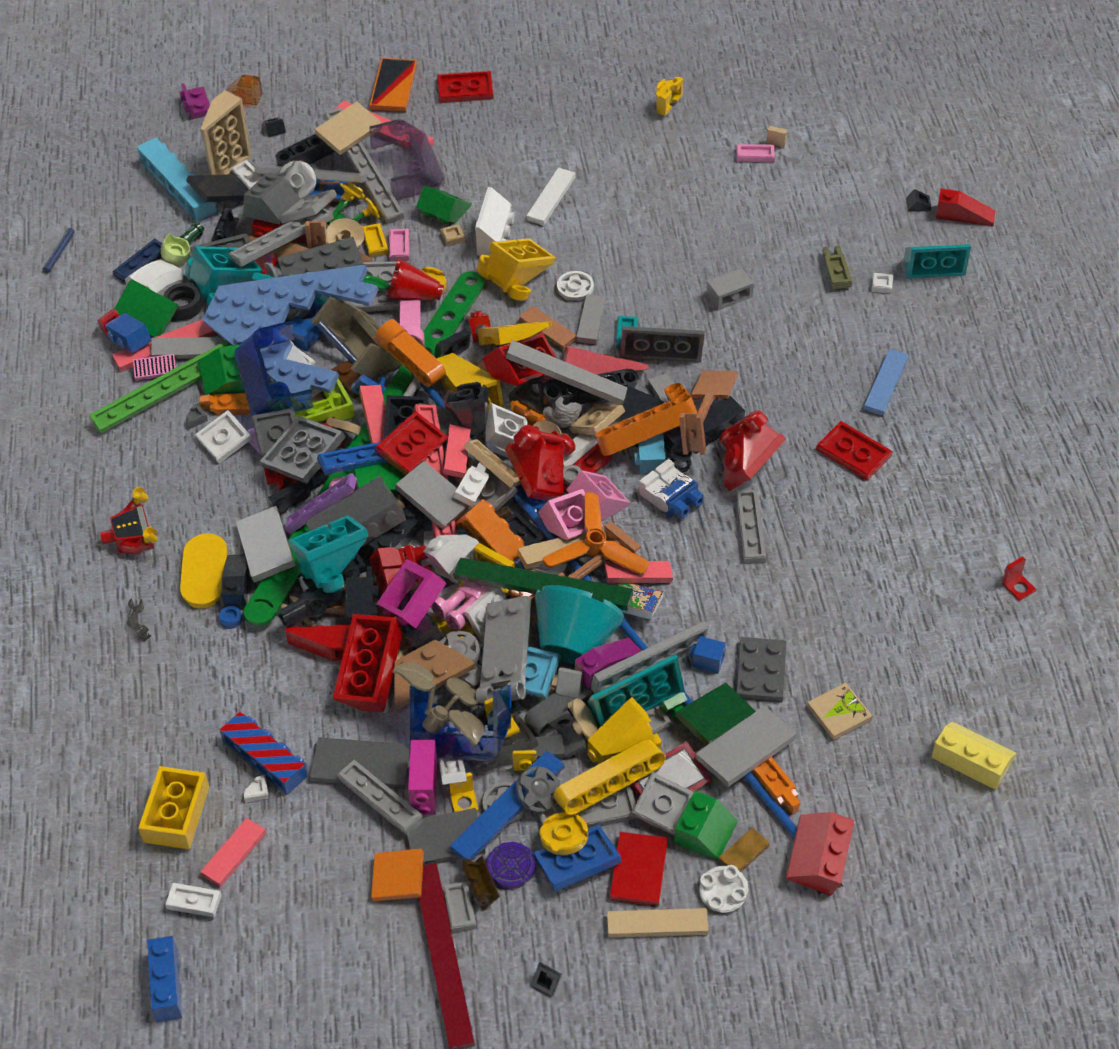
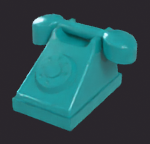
M195 246L192 252L194 257L188 259L184 273L190 283H195L201 291V298H207L206 304L209 306L219 286L253 281L252 276L254 272L262 274L263 271L255 260L241 267L229 260L228 254L238 249L236 247Z
M349 515L328 523L329 527L325 524L288 540L290 548L294 550L301 573L306 579L311 578L317 588L322 587L325 593H333L343 588L345 583L341 573L348 563L354 559L359 549L366 542V537H368L367 528Z

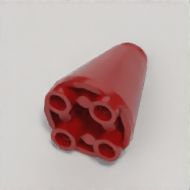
M397 259L387 297L398 300L435 301L436 299L440 301L444 285L408 262Z

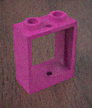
M406 559L377 602V605L384 609L382 613L385 616L396 617L402 626L406 627L409 624L417 628L446 585V582L430 570ZM416 579L422 580V583L403 611L397 609Z
M411 740L408 788L410 805L421 813L422 816L436 814L438 762L435 740Z

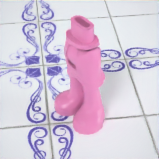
M465 581L447 600L437 597L431 609L441 621L446 619V624L449 628L459 631L465 625L466 616L464 611L492 586ZM463 600L467 601L458 610H454Z

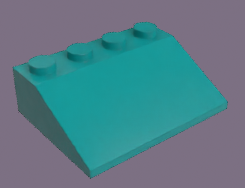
M674 654L592 695L588 700V705L596 718L599 728L630 698H633L645 711H648L681 692L685 693L678 656Z

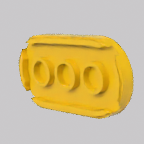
M209 533L197 535L186 543L183 550L180 591L184 601L194 608H208L215 605V602L219 599H222V576L228 549L225 541L218 535Z

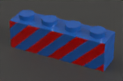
M239 712L219 729L222 741L262 775L265 774L266 778L286 795L308 777L305 761L297 755L295 757L290 753L289 748L283 742L278 743L267 729L262 730L251 716L246 717L242 712Z

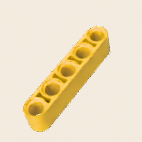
M650 739L643 740L561 784L554 792V799L567 814H577L659 769L665 763L666 756Z

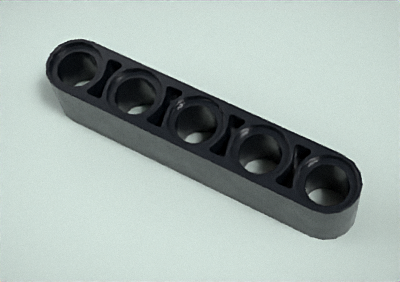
M313 134L276 153L275 157L277 166L281 167L291 161H302L310 165L336 151L319 136Z
M631 368L596 374L625 387L629 385L636 388L639 380V374ZM560 381L550 383L544 387L540 403L544 409L548 406L555 409V401L559 397L564 399V405L574 402L581 405L606 399Z

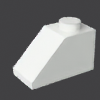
M438 535L429 542L428 547L423 552L439 570L449 574L457 566L459 559L465 558L479 542L468 535Z

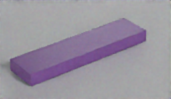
M352 473L347 475L287 518L285 531L290 535L306 524V520L352 492L357 478Z

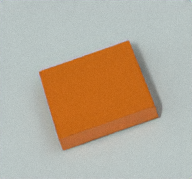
M412 849L375 853L371 895L374 902L421 897L423 850Z

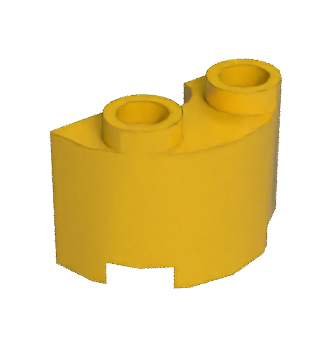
M674 77V80L668 81L663 79L658 83L656 87V112L658 114L666 116L671 110L669 104L677 103L683 96V78Z

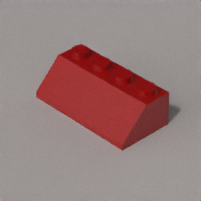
M543 332L516 341L556 358ZM510 344L498 347L482 358L485 368L491 377L515 386L545 375L506 359Z
M353 614L333 694L334 700L361 711L384 713L393 677L392 671L395 668V661L397 660L404 630L396 617Z

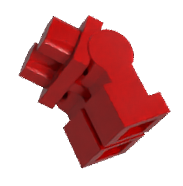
M407 545L399 549H395V547L377 548L370 556V562L373 567L374 576H377L375 580L379 586L380 597L406 559L422 566L421 561L428 559V556L423 552L427 548L426 546L414 548L411 545ZM429 564L424 566V568L435 573V570L432 565ZM417 578L408 593L416 591L422 580Z

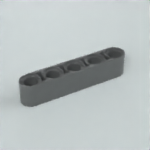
M582 683L578 699L589 706L588 700L595 693L592 690L589 691ZM555 692L526 713L524 721L539 737L546 736L555 730L548 723V720L565 711L571 713L568 703L576 698L557 695ZM562 719L558 722V724L562 725L563 723L568 721V719Z

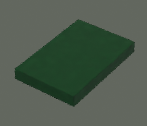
M725 682L679 709L675 716L707 746L756 711Z

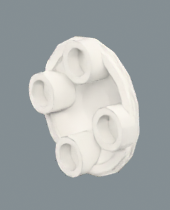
M734 865L715 867L704 873L700 879V897L704 904L713 911L721 913L732 912L741 907L747 898L749 891L747 880Z

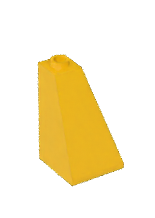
M454 353L437 358L446 370V375L440 379L446 392L451 389L453 393L456 392V387L461 384L479 382L481 386L483 384L486 385L489 392L488 411L491 403L504 408L500 380L491 377L490 373Z

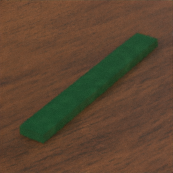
M466 558L459 559L453 573L455 580L536 594L538 589L542 591L543 586L548 585L577 588L593 593L591 598L602 603L606 599L624 611H628L633 597V589Z

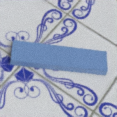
M889 349L864 405L865 411L884 416L908 361L909 354Z

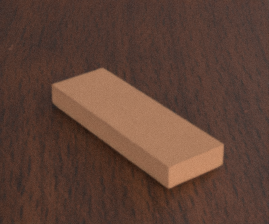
M534 306L519 316L521 323L552 321V327L539 333L543 332L545 338L561 350H564L565 345L570 346L577 340L576 334Z

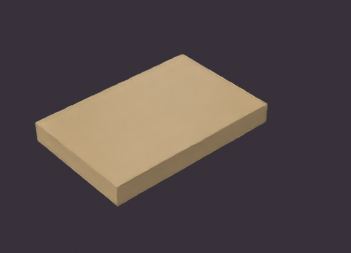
M356 101L315 128V134L341 155L380 129L382 122Z

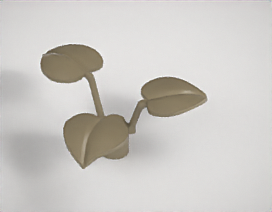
M405 662L394 668L392 673L400 675L415 688L421 691H430L428 706L425 711L427 717L422 723L428 732L437 734L447 722L451 721L474 746L477 745L485 730L483 723L473 714L466 711L450 710L448 713V710L458 698L467 706L477 705L476 689L471 688L468 683L459 678H449L446 682V688L455 696L445 708L442 706L432 708L436 686L432 682V673L422 665L414 662Z

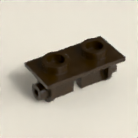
M480 856L475 862H472L471 859H466L462 862L463 866L461 869L465 873L467 880L471 882L470 887L474 894L475 902L479 903L482 911H485L500 895L483 856Z

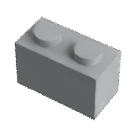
M741 268L707 281V296L715 307L720 310L752 298L754 283Z

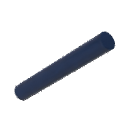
M67 229L44 265V272L49 273L74 235V229Z
M320 321L316 327L353 365L358 358L323 321Z

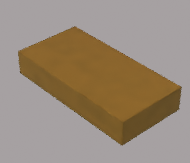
M752 827L719 857V862L723 866L734 865L738 871L742 872L770 847V842Z

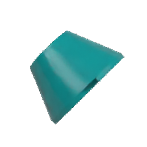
M548 585L543 586L542 591L538 589L535 595L540 649L559 653L561 656L560 661L575 665L577 658L595 647L604 645L622 624L624 614L610 601L604 599L602 603L591 598L593 593L577 588Z

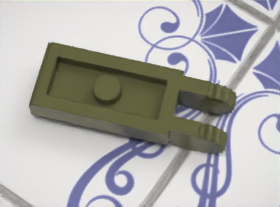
M835 246L834 255H830L828 247H823V259L832 289L852 287L851 275L840 246Z

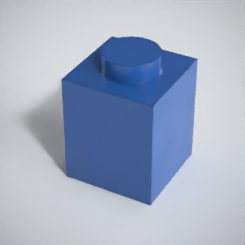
M699 636L697 644H693L690 651V657H693L692 667L719 674L725 657L726 643Z

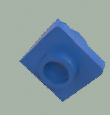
M362 374L352 384L351 391L360 396V386L381 385L383 394L386 388L384 386L386 378L382 376L375 382Z

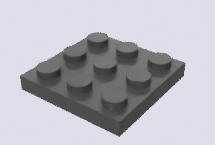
M298 416L259 462L267 469L307 484L321 467L317 460L318 454L334 451L345 439V435L340 430Z

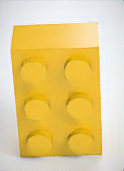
M159 766L138 828L143 843L190 850L210 788L206 773Z

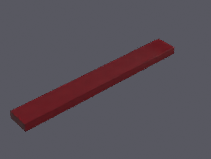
M437 863L424 865L419 902L449 1049L474 1047L475 1041Z

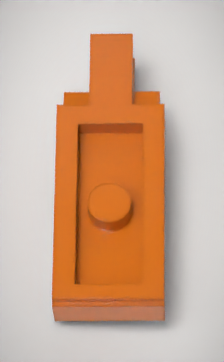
M212 394V396H200L199 403L203 410H210L215 412L216 415H222L227 410L232 415H256L259 397L258 394Z
M772 757L751 771L779 806L784 805V808L791 815L799 811L801 802L797 799L796 786Z

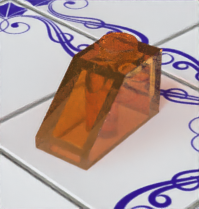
M245 74L228 85L226 89L227 92L241 98L244 104L256 106L263 95L260 77Z

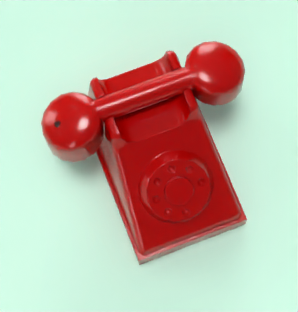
M761 410L749 413L736 424L729 426L720 436V443L727 449L724 456V486L729 491L750 480L786 440L781 433L778 434L765 424L768 418Z
M524 425L514 435V443H509L504 450L527 496L544 501L562 496L564 493L563 454L569 457L576 450L575 442L565 433L559 436L557 431L547 433L540 431L537 426Z

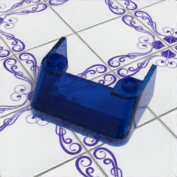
M292 321L257 329L235 350V359L251 416L290 408L297 412L314 407L311 389L290 394L289 388L285 383L279 381L269 383L260 349L295 340Z
M410 685V748L411 740H435L437 758L491 761L499 756L511 724V685H505L493 691V710L488 715V725H484V733L476 746L453 723H446L439 732H428L422 723L427 717L425 711L428 706L429 691H421ZM432 703V708L441 705Z

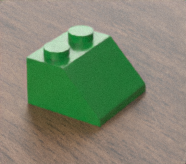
M423 186L416 208L421 209L422 214L429 217L435 215L438 217L437 221L448 224V222L456 223L471 207L472 203L440 189Z
M240 345L219 347L198 360L205 395L235 394L247 391V378Z
M694 790L675 827L674 843L719 861V857L723 854L738 820L717 799Z

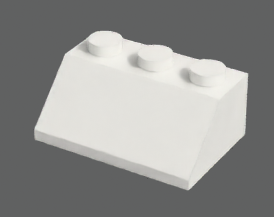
M491 187L487 189L475 227L477 255L479 256L482 254L490 256L491 250H489L491 242L506 241V237L510 236V224L514 223L515 213L512 212L511 204Z

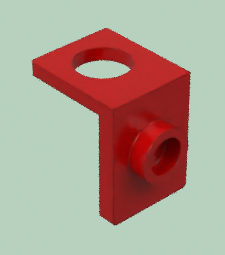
M474 311L470 313V316H465V318L470 323L472 338L475 343L479 342L478 335L476 334L477 326L484 325L486 328H489L491 325L488 314L482 313V311Z
M1023 556L1006 566L1002 585L1018 601L1036 592V588L1022 575L1026 561ZM1016 584H1023L1027 587V591L1018 592L1014 586Z

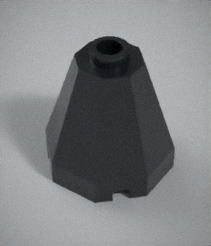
M473 382L457 386V391L454 393L452 389L447 391L443 398L445 408L459 426L471 429V436L475 437L483 434V431L486 430L489 392L487 386L484 384L481 386V383Z

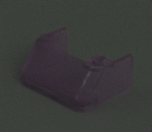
M401 119L369 126L371 149L408 141L415 160L407 165L408 174L391 178V191L396 201L420 195L423 186L441 189L444 186V174L425 132Z

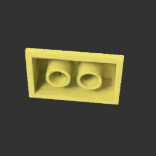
M951 722L944 727L936 740L931 758L997 790L1017 753L955 722Z

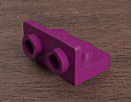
M181 83L182 90L179 91L185 113L190 114L191 120L205 117L210 103L204 86L187 90L185 83Z

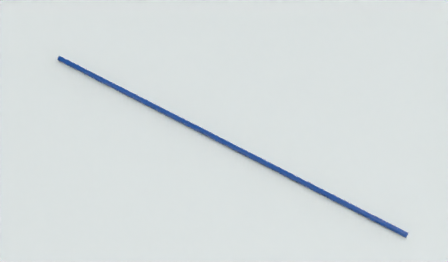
M421 382L420 386L438 407L445 408L443 399L433 387H427ZM518 491L513 496V499L548 541L556 539L557 537L547 530L540 516ZM575 559L566 562L574 572L581 567ZM588 574L582 578V580L593 581ZM623 619L622 624L619 626L622 631L642 651L647 649V645L627 621ZM684 693L686 698L688 699L683 704L684 706H686L693 701L686 693ZM751 771L743 776L795 839L797 826Z

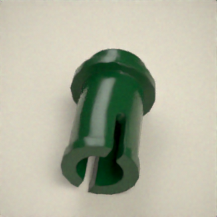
M193 222L191 227L180 235V238L186 239L190 245L195 238L203 235L205 229L200 222Z

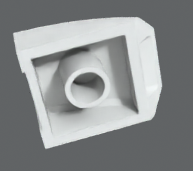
M165 260L151 262L125 278L126 285L132 279L162 296L169 287L184 281L181 268Z
M491 403L486 424L487 448L508 458L504 448L509 443H514L513 437L521 427L528 425L527 418Z

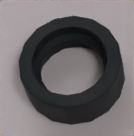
M190 283L175 284L169 287L163 295L173 302L182 297L194 299L187 305L178 306L172 317L176 320H187L195 317L203 306L199 289Z

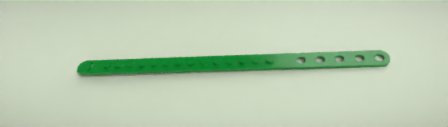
M469 271L458 277L423 331L424 348L431 351L434 357L436 344L455 334L483 290L485 278L479 273ZM468 280L477 281L474 285H467L465 282ZM457 297H464L466 299L461 303L454 301ZM448 314L454 316L452 320L443 319ZM435 332L443 334L440 338H433L431 335ZM401 365L383 393L385 407L386 395L403 396L414 379L410 371L403 365ZM420 385L418 386V388H417V390L415 391V393L413 394V396H415V395L417 394L418 390H419L420 387H421ZM366 421L362 425L359 435L355 436L348 448L371 444ZM353 470L332 473L317 496L329 489L332 479L346 477L351 473L353 474ZM307 524L294 531L289 539L309 532ZM291 549L296 566L264 578L246 604L244 616L250 624L263 626L270 623L297 583V578L302 575L293 549Z

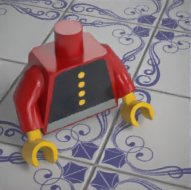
M136 487L132 494L134 498L131 499L123 510L110 518L112 529L100 532L103 545L116 542L118 552L135 555L140 554L143 550L154 549L153 543H156L158 537L155 535L158 531L148 526L144 507L140 502H147L149 497L142 487Z

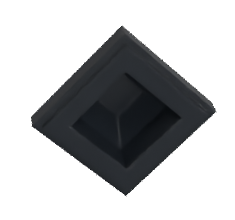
M540 962L531 985L553 997L562 974Z

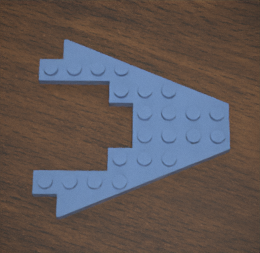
M366 265L222 285L218 287L202 320L230 345H240L242 355L300 403L306 405L313 389L332 393L339 374L336 371L287 359L293 344L291 341L277 338L291 307L309 311L317 294L371 306L378 288L376 285L362 282L368 270Z

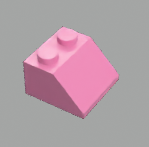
M581 470L567 488L569 493L583 489L585 493L592 492L597 494L601 520L614 515L628 507L631 503L605 475Z
M583 489L549 500L538 513L549 532L565 540L587 533L584 515L585 492Z

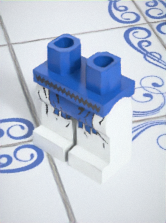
M670 459L655 468V471H651L639 480V495L663 512H666V515L670 518L676 515L683 519L690 512L688 504L691 503L695 507H699L704 502V495L698 490V483L678 471Z

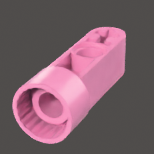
M400 300V325L424 347V333L421 330L420 300Z

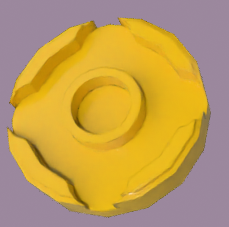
M566 812L553 814L546 818L543 826L540 827L539 833L542 845L547 851L557 855L576 853L584 847L588 840L587 824L576 814L575 816L569 815Z

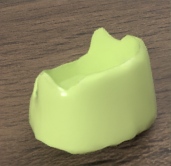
M170 233L163 240L160 249L163 260L175 266L185 264L191 254L188 241L183 238L173 237Z

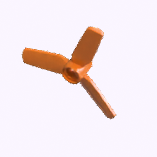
M586 492L584 496L585 529L587 531L585 540L576 541L542 558L543 564L548 568H552L585 554L595 557L601 553L604 558L640 575H644L649 566V562L614 541H606V534L602 530L599 498L597 494L592 492Z

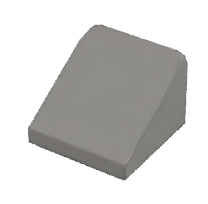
M559 668L556 694L578 698L582 688V672Z

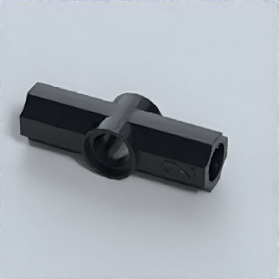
M323 588L315 592L306 591L301 594L299 600L278 610L279 618L285 628H290L309 617H320L324 614L326 608L345 599V590L341 588L333 593H325Z

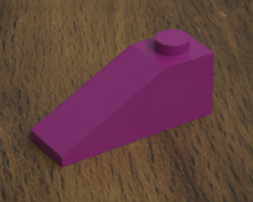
M630 638L595 647L575 660V671L582 672V683L590 691L592 690L591 685L594 674L642 650Z

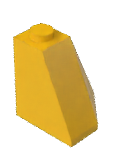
M630 698L588 739L587 754L594 763L600 764L646 739L653 741L661 750L662 741L657 733L653 734L649 724L651 720L647 712L633 698Z

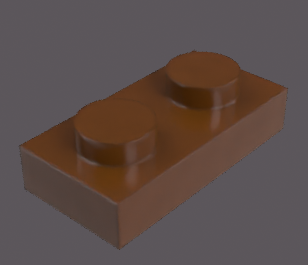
M347 360L331 370L339 374L338 378L344 389L355 399L359 395L352 392L351 387L361 374L352 371L351 367L353 365Z

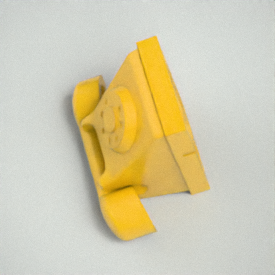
M530 238L491 242L489 250H491L490 256L485 254L480 256L476 269L481 276L494 282L503 289L504 293L507 292L512 299L525 301L529 298L531 289L523 285L549 268L550 265H554L556 257Z

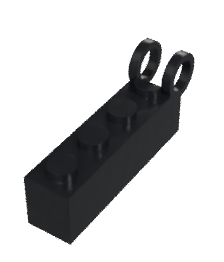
M731 396L710 406L703 422L706 447L711 442L720 439L722 433L729 426L745 418V410ZM680 426L663 432L664 448L671 454V461L673 463L675 461H687L688 465L683 468L674 465L678 471L684 473L691 468L690 458L695 451H689L688 455L683 454Z

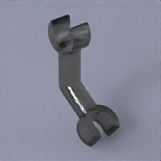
M131 598L128 602L130 612L126 624L145 642L151 637L147 633L149 629L145 625L141 626L136 621L138 614L144 610V604L141 599L140 603L134 606Z

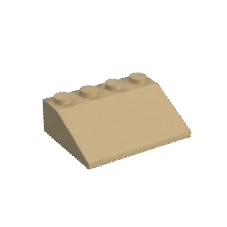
M224 90L212 100L201 127L210 175L232 174V167L252 157L242 99Z

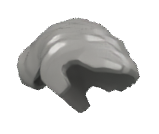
M559 397L555 401V409L548 406L543 410V415H545L544 417L547 421L553 422L558 427L565 428L572 425L578 418L582 406L576 402L564 405V399Z

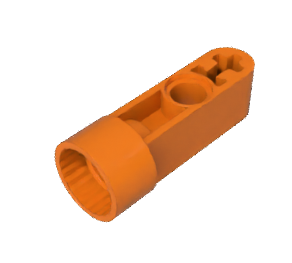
M394 319L386 321L376 332L374 340L425 386L430 387L446 375L444 366Z

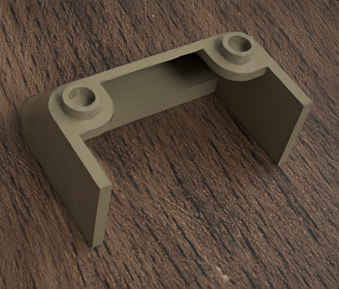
M329 297L311 320L314 325L323 321L358 358L351 367V370L374 379L402 365L374 340L380 326L363 310Z

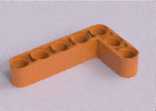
M681 383L671 384L664 389L668 402L598 431L595 437L602 455L614 454L680 426L679 417L681 413H697L690 393Z

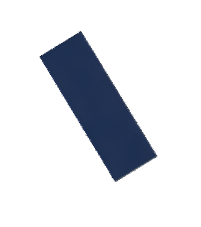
M153 239L113 270V275L126 283L125 278L130 274L162 258L160 250L162 243Z

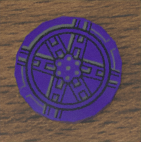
M506 842L496 846L490 852L487 859V867L493 881L502 888L514 889L525 885L524 883L531 880L536 869L535 858L531 850L517 842Z

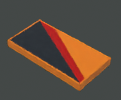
M381 58L370 101V110L406 112L417 68V60Z

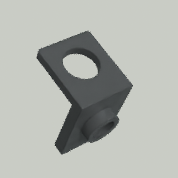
M565 711L548 720V723L562 734L564 752L567 758L587 748L585 736L583 733L579 735L575 731L573 722L576 720L569 711ZM562 719L570 720L566 725L558 724Z

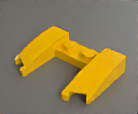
M552 321L478 329L479 345L492 343L501 345L511 343L512 340L519 341L552 327Z

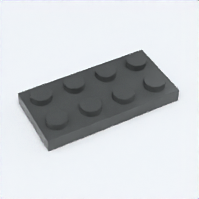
M354 237L278 258L283 276L363 265Z

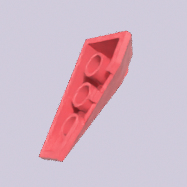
M566 345L564 348V362L593 374L627 368L634 369L635 371L645 370L649 366L645 363L614 358L606 354H596L588 350Z

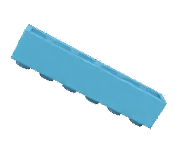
M154 138L137 146L140 161L197 222L217 213L215 205L217 202H205L186 182L187 176L194 174L187 170L184 163L178 161L176 155L168 150L165 143H161L157 138Z

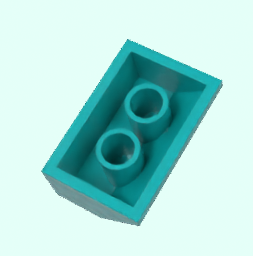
M971 244L906 247L903 263L907 278L966 275Z

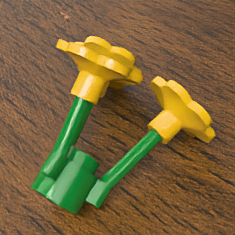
M352 182L339 184L345 192L342 195V200L333 212L334 219L326 222L328 225L335 220L345 218L341 212L349 201H352L354 198L356 200L365 198L360 187H357ZM365 198L367 208L363 209L362 213L351 220L357 221L370 214L377 219L380 216L372 201Z

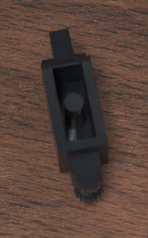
M367 566V577H360L359 567H353V578H346L345 615L348 625H351L353 614L379 616V607L375 605V599H379V586L374 584L372 566Z

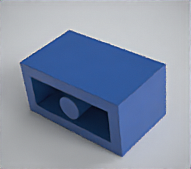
M126 313L105 325L108 330V339L131 353L152 341L146 325Z

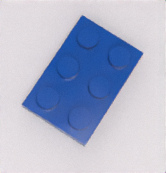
M600 824L588 829L587 843L576 853L557 855L547 851L545 848L534 852L536 862L554 891H558L621 863V856Z

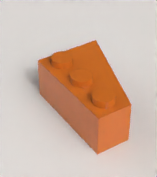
M484 499L471 507L455 522L457 529L461 526L469 534L468 536L477 539L482 545L511 561L518 557V548L525 547L523 540L518 535H514L509 529V524L503 518H500L495 513L494 507L489 502H485Z

